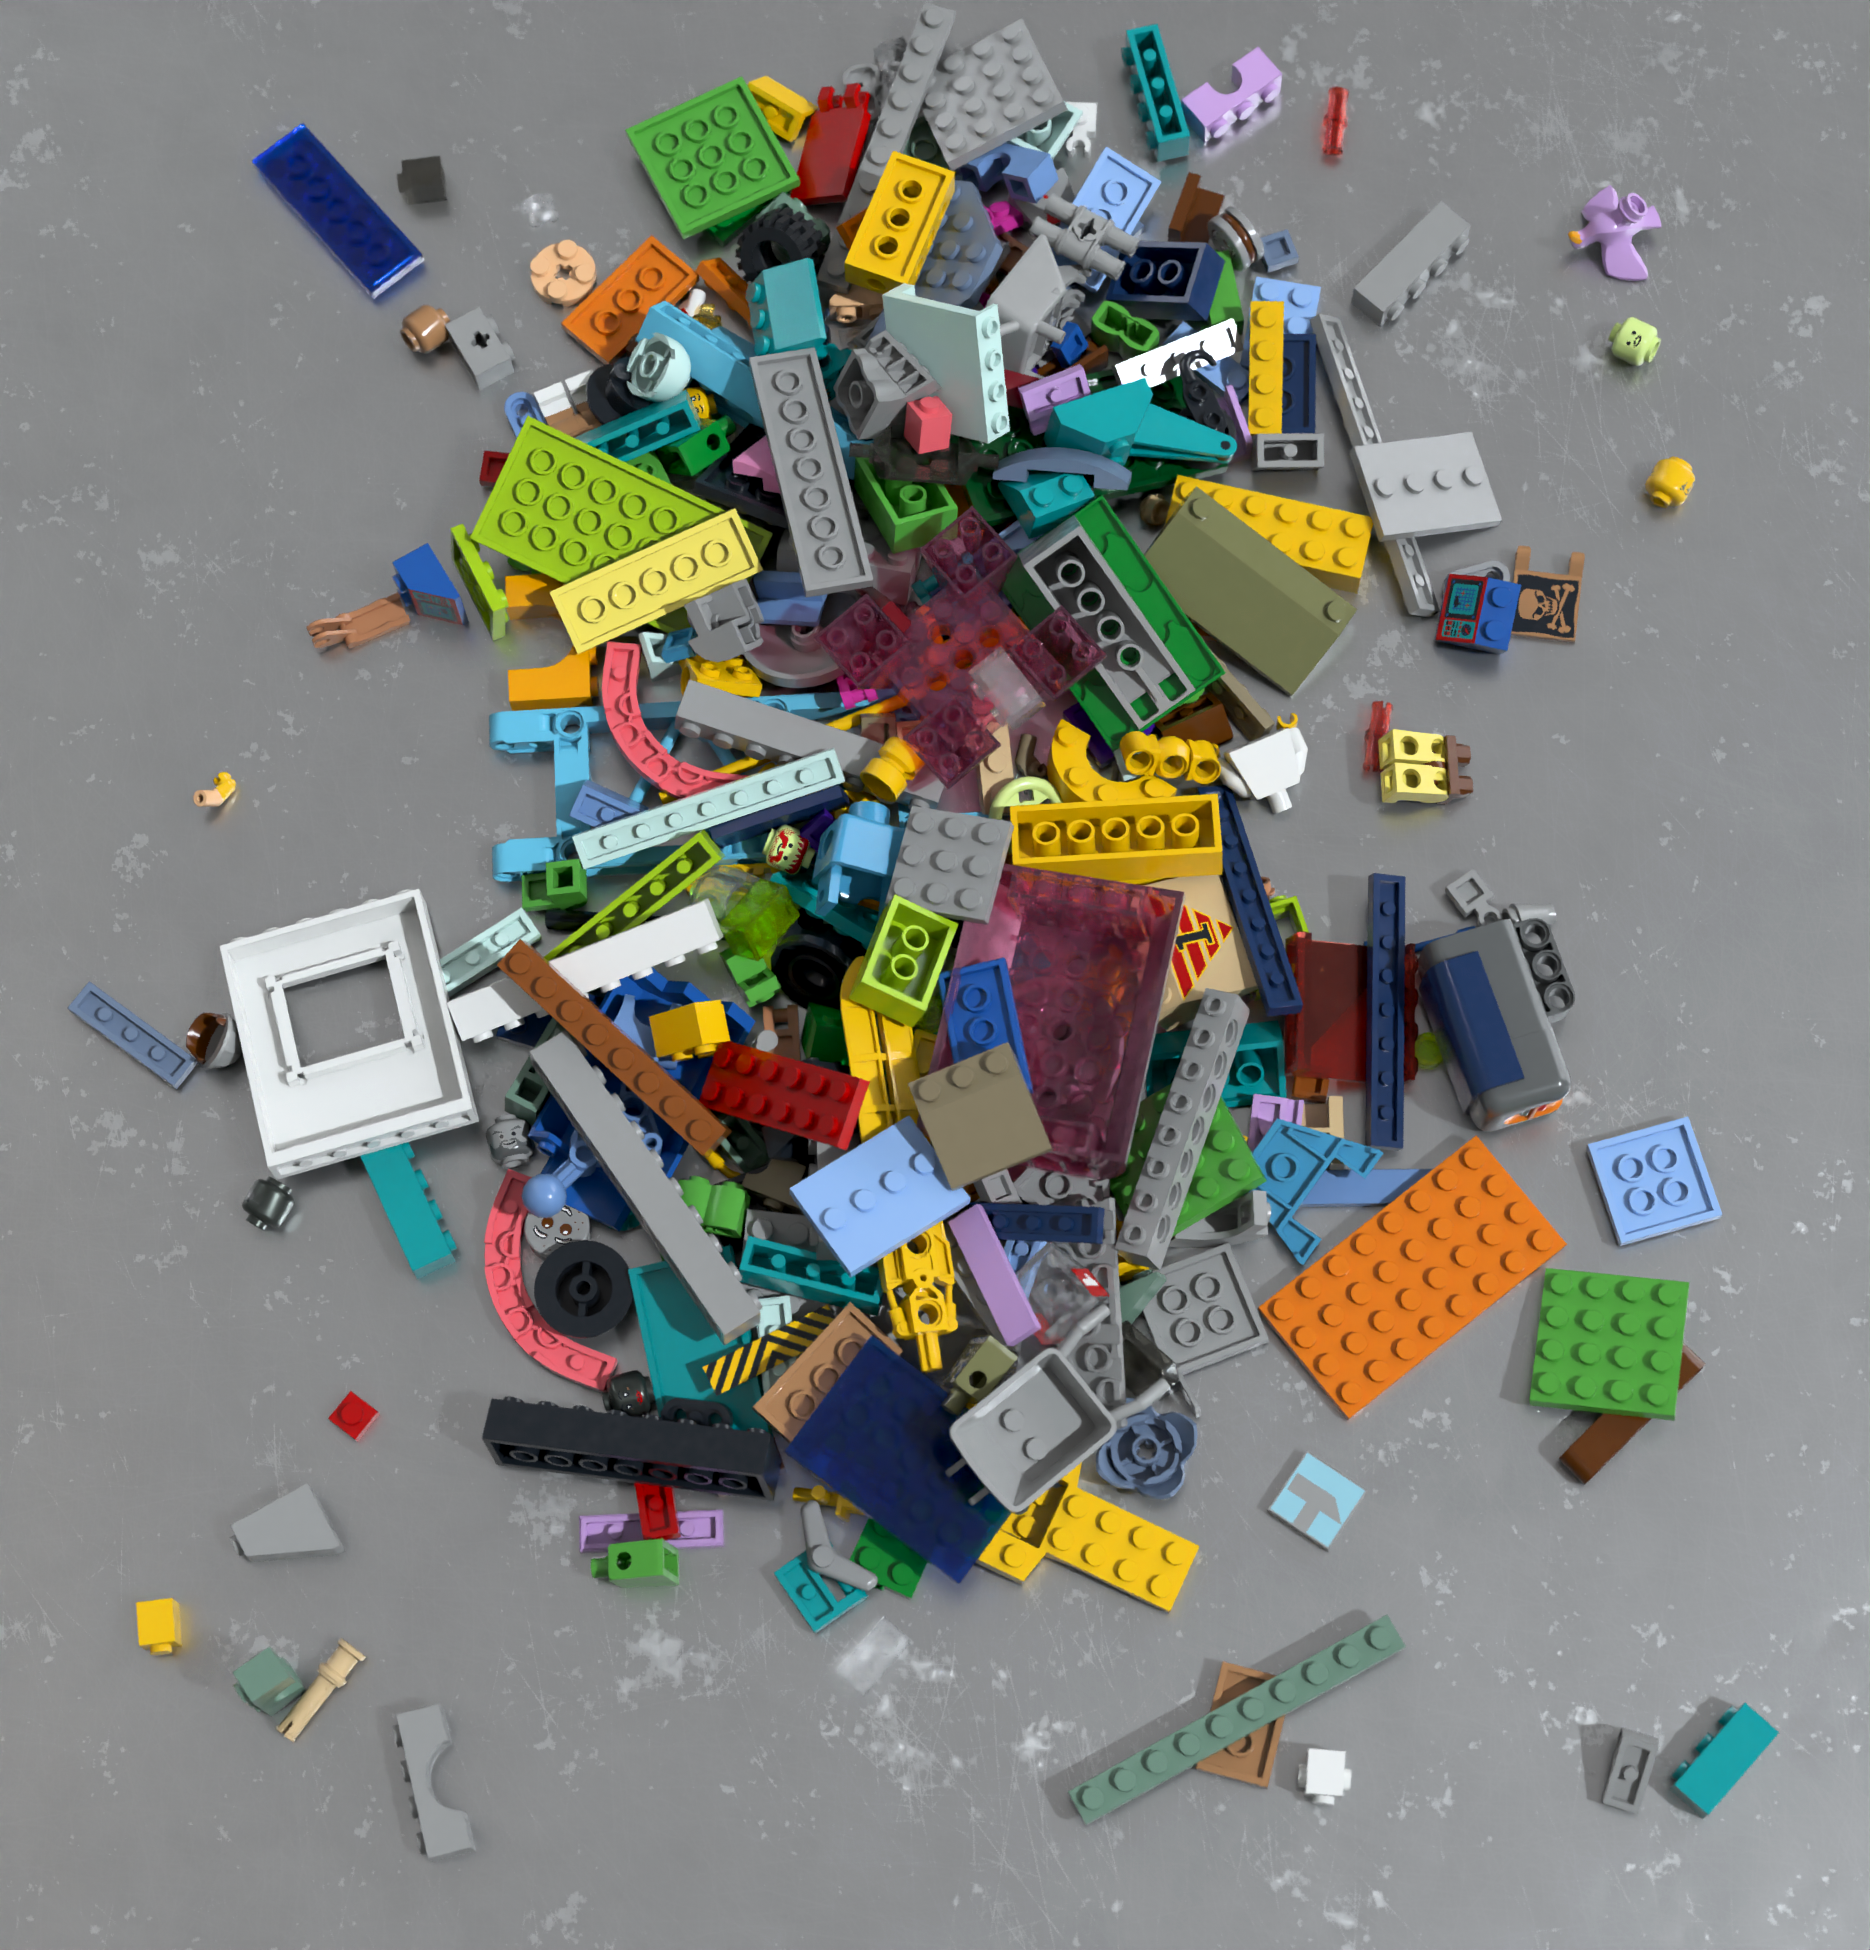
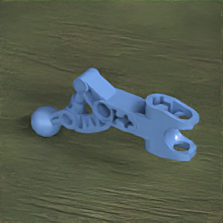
M625 994L614 1023L663 1068L676 1070L677 1062H672L671 1056L657 1058L651 1026L640 1023L634 1011L635 996ZM672 1003L670 1010L682 1007V1005ZM622 1082L618 1096L625 1109L635 1108L641 1113L638 1116H630L624 1111L623 1114L629 1123L634 1120L639 1125L645 1136V1139L642 1141L647 1149H655L660 1156L662 1139L650 1107ZM576 1129L571 1136L568 1159L553 1174H538L530 1178L523 1187L521 1195L523 1204L530 1214L538 1218H550L558 1214L566 1204V1189L579 1177L590 1176L595 1172L596 1168L601 1167Z

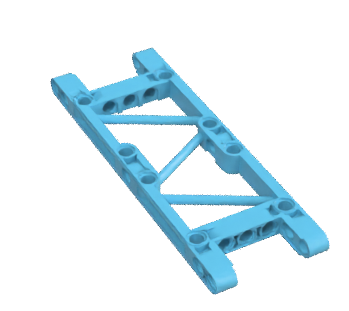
M967 684L953 686L912 703L911 705L919 708L914 713H905L902 711V708L890 712L895 714L896 722L929 720V728L934 727L937 729L971 727ZM915 687L878 689L876 692L879 699L868 702L867 699L855 703L856 707L848 710L845 709L840 692L744 698L813 721L835 720ZM681 701L638 704L643 722L648 730L667 729L660 744L667 749L669 754L681 733L678 729L674 728L676 713ZM604 706L496 712L489 716V747L491 749L507 751L509 754L554 751L557 837L509 839L506 843L494 845L492 847V874L494 880L501 882L522 881L521 875L545 873L546 863L565 861L570 854L577 852L572 836L590 830L591 825L569 816L584 782L586 780L592 781L588 752H591L590 734L611 733L607 724ZM575 724L580 726L579 730L575 733L564 732L565 728L569 725ZM702 737L697 738L702 742L710 744L724 766L737 761L729 749L720 748L714 745L711 740ZM922 756L924 758L930 759V756ZM641 776L629 799L642 803L652 784ZM837 784L843 790H846V788L843 787V784ZM898 803L899 827L906 829L910 809L908 806ZM982 812L961 813L989 818V815H984ZM704 829L712 839L710 829ZM770 832L720 848L725 857L715 865L767 863L766 855L762 854ZM682 845L649 847L587 868V877L648 874ZM816 851L810 864L816 863Z

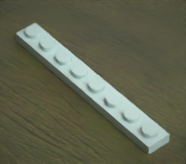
M831 748L573 835L572 839L583 869L843 783L845 782V777L835 748Z

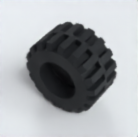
M776 208L766 212L746 227L742 232L743 235L737 241L740 247L736 249V257L741 260L737 263L739 271H744L743 279L746 283L749 281L753 282L762 270L783 265L773 253L771 240L778 242L787 250L791 262L805 258L813 259L817 277L825 257L822 253L827 249L826 243H821L820 238L823 237L821 231H816L813 227L816 223L812 219L805 220V214L800 211L793 214L792 208H785L782 211L780 208Z

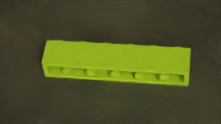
M703 829L545 955L544 958L550 961L642 924L722 860L725 855Z

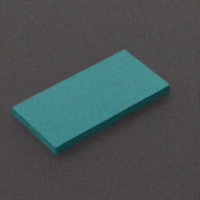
M733 1246L722 1247L723 1251L720 1254L727 1264L733 1262L737 1267ZM666 1261L628 1269L659 1417H661L663 1406L669 1400L675 1398L721 1402L727 1405L733 1414V1429L747 1431L748 1428H760L771 1434L773 1438L771 1426L752 1410V1407L764 1395L760 1374L716 1396L702 1368L753 1342L751 1330H748L724 1346ZM683 1409L678 1410L677 1419H686V1412ZM714 1413L712 1415V1424L721 1423L719 1414Z

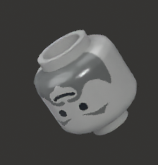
M514 1114L497 1117L495 1124L486 1131L491 1159L501 1164L503 1168H515L528 1163L529 1157L535 1151L534 1141L527 1136L531 1130L530 1124L523 1119H516Z

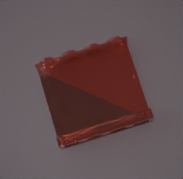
M1297 932L1285 939V951L1303 1002V1008L1301 1013L1285 1015L1284 1076L1366 1083L1367 946L1312 940V933ZM1409 943L1405 946L1404 1085L1415 1080L1419 1066L1418 1058L1415 1056V1042L1419 1033L1418 1024L1415 1022V1008L1419 999L1418 990L1415 988V974L1418 970L1415 943Z

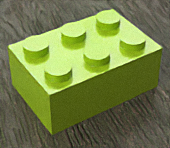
M894 894L881 912L849 999L913 1028L927 1010L958 924Z

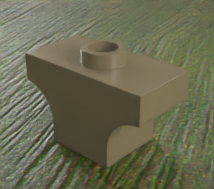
M771 1159L769 1166L763 1172L758 1174L746 1173L742 1183L743 1190H746L750 1197L762 1201L763 1207L773 1212H783L785 1210L793 1214L804 1215L789 1194L792 1186L808 1177L807 1166L797 1162Z

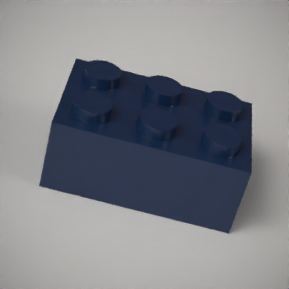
M1140 241L1132 258L1121 252L1119 253L1118 259L1125 261L1126 264L1117 281L1111 279L1105 298L1106 301L1121 305L1130 313L1131 317L1207 321L1225 261L1207 243Z

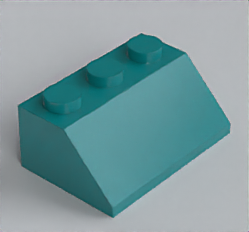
M805 258L762 270L757 278L748 285L746 300L749 303L750 326L753 328L754 351L757 356L813 347L817 351L827 339L813 259Z

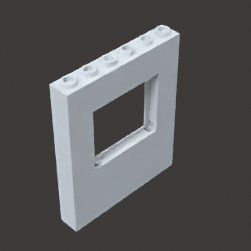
M420 889L402 890L397 892L395 896L381 900L370 899L360 906L349 909H335L325 916L314 919L304 918L290 926L269 928L263 931L262 934L248 938L237 937L227 944L220 945L268 1169L276 1180L479 1122L457 1028L446 1003L450 999L427 904ZM386 959L405 1038L301 1068L283 988ZM411 1042L412 1046L406 1047L405 1043ZM304 1073L305 1077L299 1078L297 1074Z

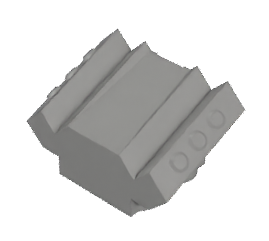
M887 330L869 339L865 348L853 349L833 387L836 393V400L839 406L844 409L848 418L850 430L856 434L858 440L880 439L890 448L909 443L904 437L907 402L929 397V395L942 388L930 375V371L925 366H921L918 363V359L913 354H909L907 348L901 342H898Z

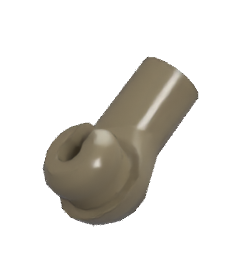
M1021 734L1015 757V765L1024 777L1044 778L1047 773V767L1044 763L1041 764L1034 756L1037 737L1031 734Z

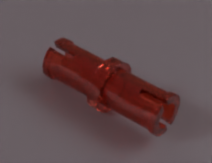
M1343 87L1329 89L1327 114L1323 116L1325 137L1322 150L1323 153L1331 156L1343 153L1344 130L1348 127L1349 118L1346 116L1349 90Z
M1374 701L1371 705L1369 729L1365 730L1364 735L1367 745L1362 766L1367 771L1370 770V766H1373L1372 772L1384 771V769H1380L1378 740L1389 732L1391 713L1393 711V705L1388 702L1385 708H1383L1384 701Z

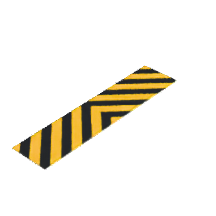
M828 1304L702 1367L716 1396L803 1353L835 1319Z

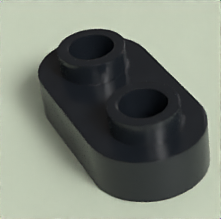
M675 1398L669 1400L661 1410V1418L665 1421L677 1422V1412L683 1409L687 1414L686 1419L695 1421L698 1425L712 1426L711 1417L714 1413H717L721 1417L722 1424L733 1426V1414L730 1408L721 1402Z

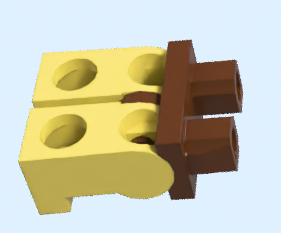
M1392 729L1378 740L1380 769H1384L1380 773L1383 803L1407 800L1445 805L1452 799L1466 798L1473 793V779L1470 776H1459L1458 767H1465L1470 763V746L1456 743V736L1446 735L1443 737L1437 734Z

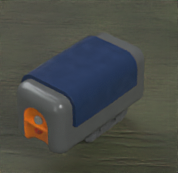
M1531 918L1512 924L1511 919H1504L1446 936L1427 944L1416 963L1422 980L1418 989L1464 1115H1471L1477 1128L1490 1132L1557 1111L1562 1104L1563 1098L1569 1093L1572 1084L1551 1024L1561 1021L1568 1015L1575 1002V993L1549 925L1544 920L1538 918ZM1529 932L1535 933L1539 936L1541 942L1538 944L1530 943L1526 939L1525 934ZM1545 964L1549 966L1553 974L1550 976L1542 975L1538 971L1537 965ZM1549 997H1560L1565 1007H1554L1551 1005Z

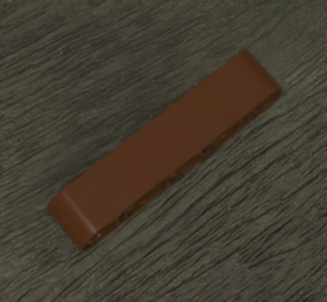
M1684 1342L1678 1392L1706 1365ZM1603 1413L1560 1456L1559 1460L1585 1485L1652 1418Z

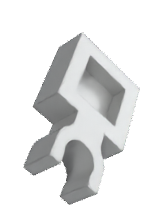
M1474 868L1446 886V894L1461 914L1466 918L1474 913L1479 927L1487 924L1484 921L1486 916H1492L1496 921L1503 920L1504 917L1499 910L1489 906L1488 902L1493 900L1494 894Z

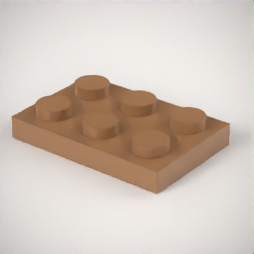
M1223 1661L1210 1712L1276 1675ZM1285 1715L1199 1762L1196 1770L1267 1789Z

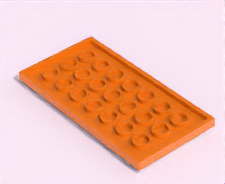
M1476 1135L1264 1302L1257 1310L1348 1421L1562 1250L1567 1244Z

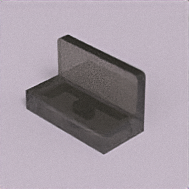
M1128 1320L1123 1322L1125 1387L1136 1397L1160 1378H1164L1170 1385V1388L1173 1387L1180 1380L1175 1362Z

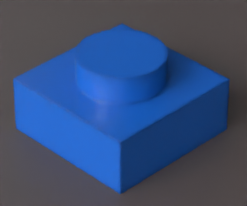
M1069 321L1062 328V331L1066 332L1062 343L1053 342L1051 345L1059 364L1066 369L1078 362L1088 347V343L1079 325Z

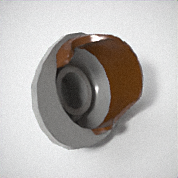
M203 1012L191 1024L186 1037V1047L196 1058V1061L199 1062L201 1068L206 1070L232 1065L239 1059L242 1054V1047L236 1021L231 1018L230 1014Z

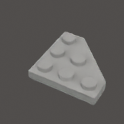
M1081 1112L1051 1143L1053 1150L1040 1155L1013 1183L1020 1200L1024 1204L1089 1207L1110 1198V1179L1102 1180L1109 1151L1108 1135Z

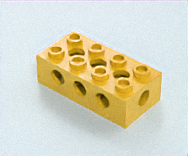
M892 151L844 262L845 281L881 294L903 283L915 285L954 194L955 172Z

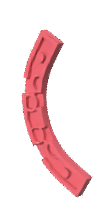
M607 642L602 679L604 711L613 740L621 754L635 771L657 789L677 799H682L750 776L701 769L685 761L681 763L669 755L667 749L656 740L645 726L639 709L637 684L642 655L641 644Z
M508 1169L492 1206L484 1241V1269L494 1307L513 1339L540 1365L574 1383L598 1392L606 1391V1383L608 1378L613 1375L618 1363L617 1358L578 1344L554 1330L539 1314L528 1295L523 1280L520 1257L521 1241L528 1210L523 1204L521 1195L523 1187L532 1177Z

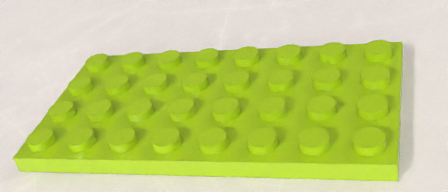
M527 416L470 539L566 585L727 511ZM740 518L760 562L773 533ZM753 576L747 578L748 584L750 583ZM685 607L647 623L666 633L691 627L687 619Z

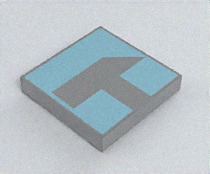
M1306 1451L1267 1512L1328 1551L1365 1496L1367 1490L1309 1451Z

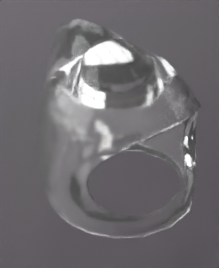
M713 866L692 883L688 905L708 898L716 919L721 922V926L726 931H732L738 926L747 910L752 887L763 886L764 880L737 868Z

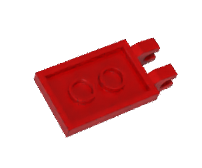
M859 83L847 84L843 96L833 95L835 89L832 86L821 87L817 98L819 110H816L815 115L811 117L797 170L800 186L792 189L790 197L792 199L794 197L799 199L805 206L846 202L855 181L871 115L867 112L870 94L867 91L859 92L861 91Z

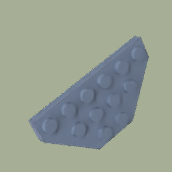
M955 180L954 194L914 286L917 297L972 309L977 305L1003 251V247L995 235L994 226L987 210L982 204L981 195L976 186L970 181ZM884 308L869 339L886 330Z

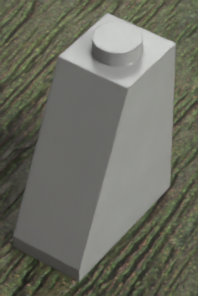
M308 1483L230 1525L235 1534L230 1537V1540L239 1556L245 1554L252 1562L339 1555L345 1552L314 1490Z

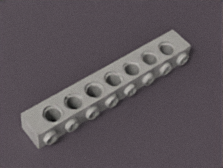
M1210 988L1205 989L1114 1248L1128 1263L1161 1270L1250 1013V1009L1238 994Z

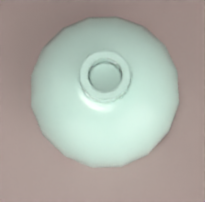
M656 332L652 333L654 337L650 340L643 338L633 350L627 365V371L632 373V383L627 381V385L632 394L649 401L661 402L680 394L690 380L691 363L688 353L679 342Z

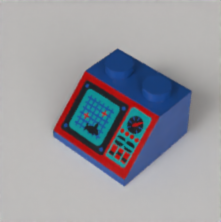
M428 543L392 562L396 572L392 579L406 607L412 605L418 615L460 625L469 622L459 593Z
M1448 574L1434 640L1499 655L1506 652L1509 646L1521 584L1489 577Z

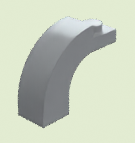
M1252 1190L1242 1198L1220 1208L1171 1238L1169 1247H1218L1228 1242L1230 1245H1235L1268 1235L1267 1226L1271 1217V1207L1267 1202L1266 1191Z

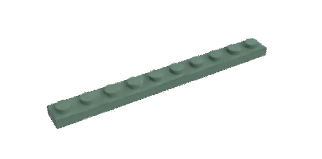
M1385 1615L1069 1790L1068 1794L1085 1825H1088L1405 1649L1406 1646L1389 1616Z

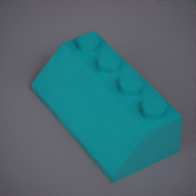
M1278 1020L1248 1023L1245 1025L1221 1094L1227 1107L1252 1105L1253 1094L1287 1098L1286 1074L1284 1075V1040ZM1191 1030L1155 1034L1144 1083L1146 1098L1173 1083Z

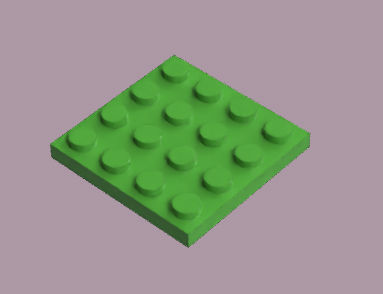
M742 76L625 130L629 142L683 240L779 196L783 191L787 192L800 186L799 177Z
M1172 1083L1140 1102L1126 1170L1122 1175L1110 1179V1190L1124 1217H1126ZM1222 1096L1216 1108L1172 1237L1267 1181ZM1116 1116L1098 1126L1108 1135L1109 1147Z
M1546 1268L1529 1399L1530 1405L1675 1421L1689 1282Z

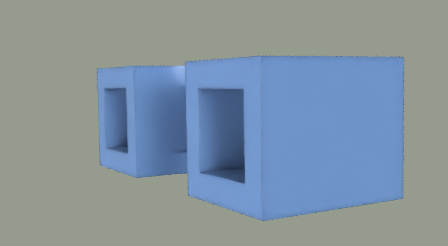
M1007 143L955 169L957 175L959 174L963 177V181H970L978 190L985 192L994 183L1004 179L1011 198L1037 204L1059 180L1050 153Z

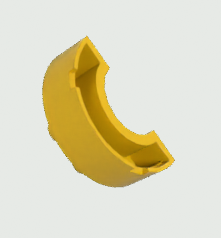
M1061 719L1057 725L1047 758L1046 776H1048L1049 782L1057 788L1063 803L1175 796L1177 788L1156 775L1149 776L1144 774L1141 778L1130 782H1114L1100 776L1092 769L1086 757L1091 736L1064 719Z

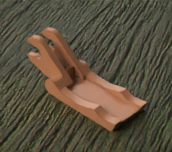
M397 592L386 598L378 599L358 610L339 614L335 618L316 620L306 628L310 636H315L312 639L315 648H323L344 641L347 648H354L409 625L410 618L406 614Z

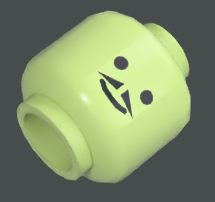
M1635 317L1627 318L1622 324L1617 322L1608 339L1613 342V355L1634 366H1640L1645 361L1650 363L1661 342V339L1657 337V329L1654 326Z

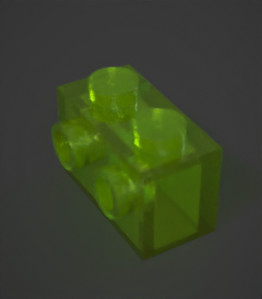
M760 878L718 925L734 955L759 962L800 914L786 885Z

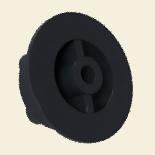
M631 356L624 357L616 363L606 364L597 368L587 381L586 399L589 408L602 425L655 403L632 394L628 388L627 381L632 383V373L627 371V365Z
M582 1240L565 1244L553 1251L538 1270L534 1284L537 1308L546 1323L561 1334L573 1338H592L602 1335L617 1326L631 1306L633 1292L628 1272L629 1267L618 1252L603 1243Z

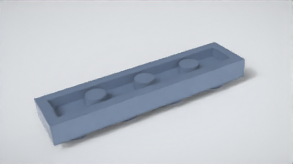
M90 981L68 1006V1010L176 1090L198 1064L194 1057Z

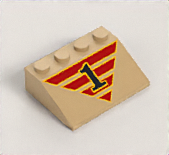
M1220 875L1178 877L1147 884L1112 900L1134 968L1144 992L1160 915L1179 908L1182 905L1185 892V901L1158 1024L1166 1031H1170L1195 1019L1206 988L1238 994L1239 997L1258 989Z

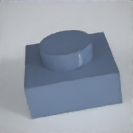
M1288 229L1260 238L1264 246L1262 261L1267 273L1298 263L1299 256Z

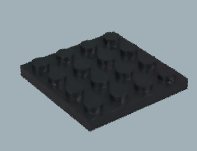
M749 423L732 441L730 450L714 461L695 481L693 493L705 497L708 501L718 502L735 508L739 513L749 514L765 520L770 525L780 526L789 530L780 493L764 491L762 478L733 473L732 461L766 435L764 428ZM848 479L852 496L857 493L854 488V480Z

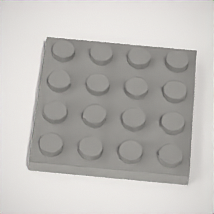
M1022 18L938 62L921 105V109L951 171L1068 110Z

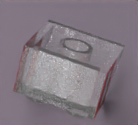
M1048 1242L1015 1273L1041 1326V1329L1033 1334L1042 1345L1060 1344L1078 1321L1110 1296L1089 1269L1053 1242Z

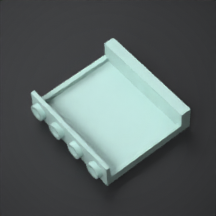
M906 283L884 293L882 299L886 330L907 348L909 354H913L918 359V363L921 366H925L930 371V375L942 387L929 395V397L938 396L952 413L950 434L990 443L1009 432L998 304H992L981 311L917 297L915 295V286Z

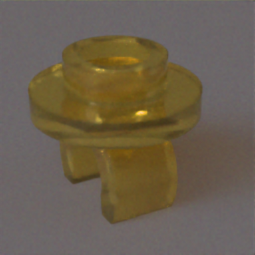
M702 304L699 308V314L692 317L711 330L722 326L721 316L713 315L715 310L714 304Z

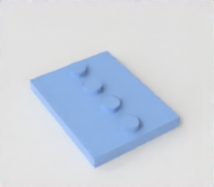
M909 1115L792 1186L789 1191L793 1200L850 1278L970 1204V1197L963 1187L952 1191L935 1149L920 1129L916 1127L915 1122Z

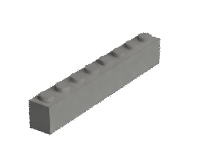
M689 679L676 713L674 727L683 735L690 738L702 737L711 740L714 745L720 748H735L744 751L747 756L753 759L763 760L765 758L777 762L779 766L835 748L845 777V782L840 784H843L844 788L852 792L860 793L864 791L875 795L862 782L860 773L872 758H880L878 751L883 746L882 743ZM923 757L924 767L913 780L906 781V789L895 802L908 806L910 810L912 806L937 810L951 766ZM876 796V798H877L878 800L882 801V802L889 803V804L895 803V802H892V803H891V802L885 801V800L879 798L878 796Z

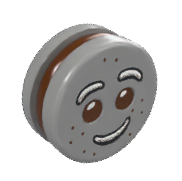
M1230 206L1224 210V213L1208 221V232L1214 246L1219 251L1229 250L1233 269L1242 272L1251 264L1263 258L1264 246L1260 236L1249 219L1239 209Z
M564 1205L558 1214L550 1218H538L528 1212L524 1224L525 1236L531 1250L543 1261L553 1251L565 1244L591 1240L592 1231L588 1216L568 1205Z

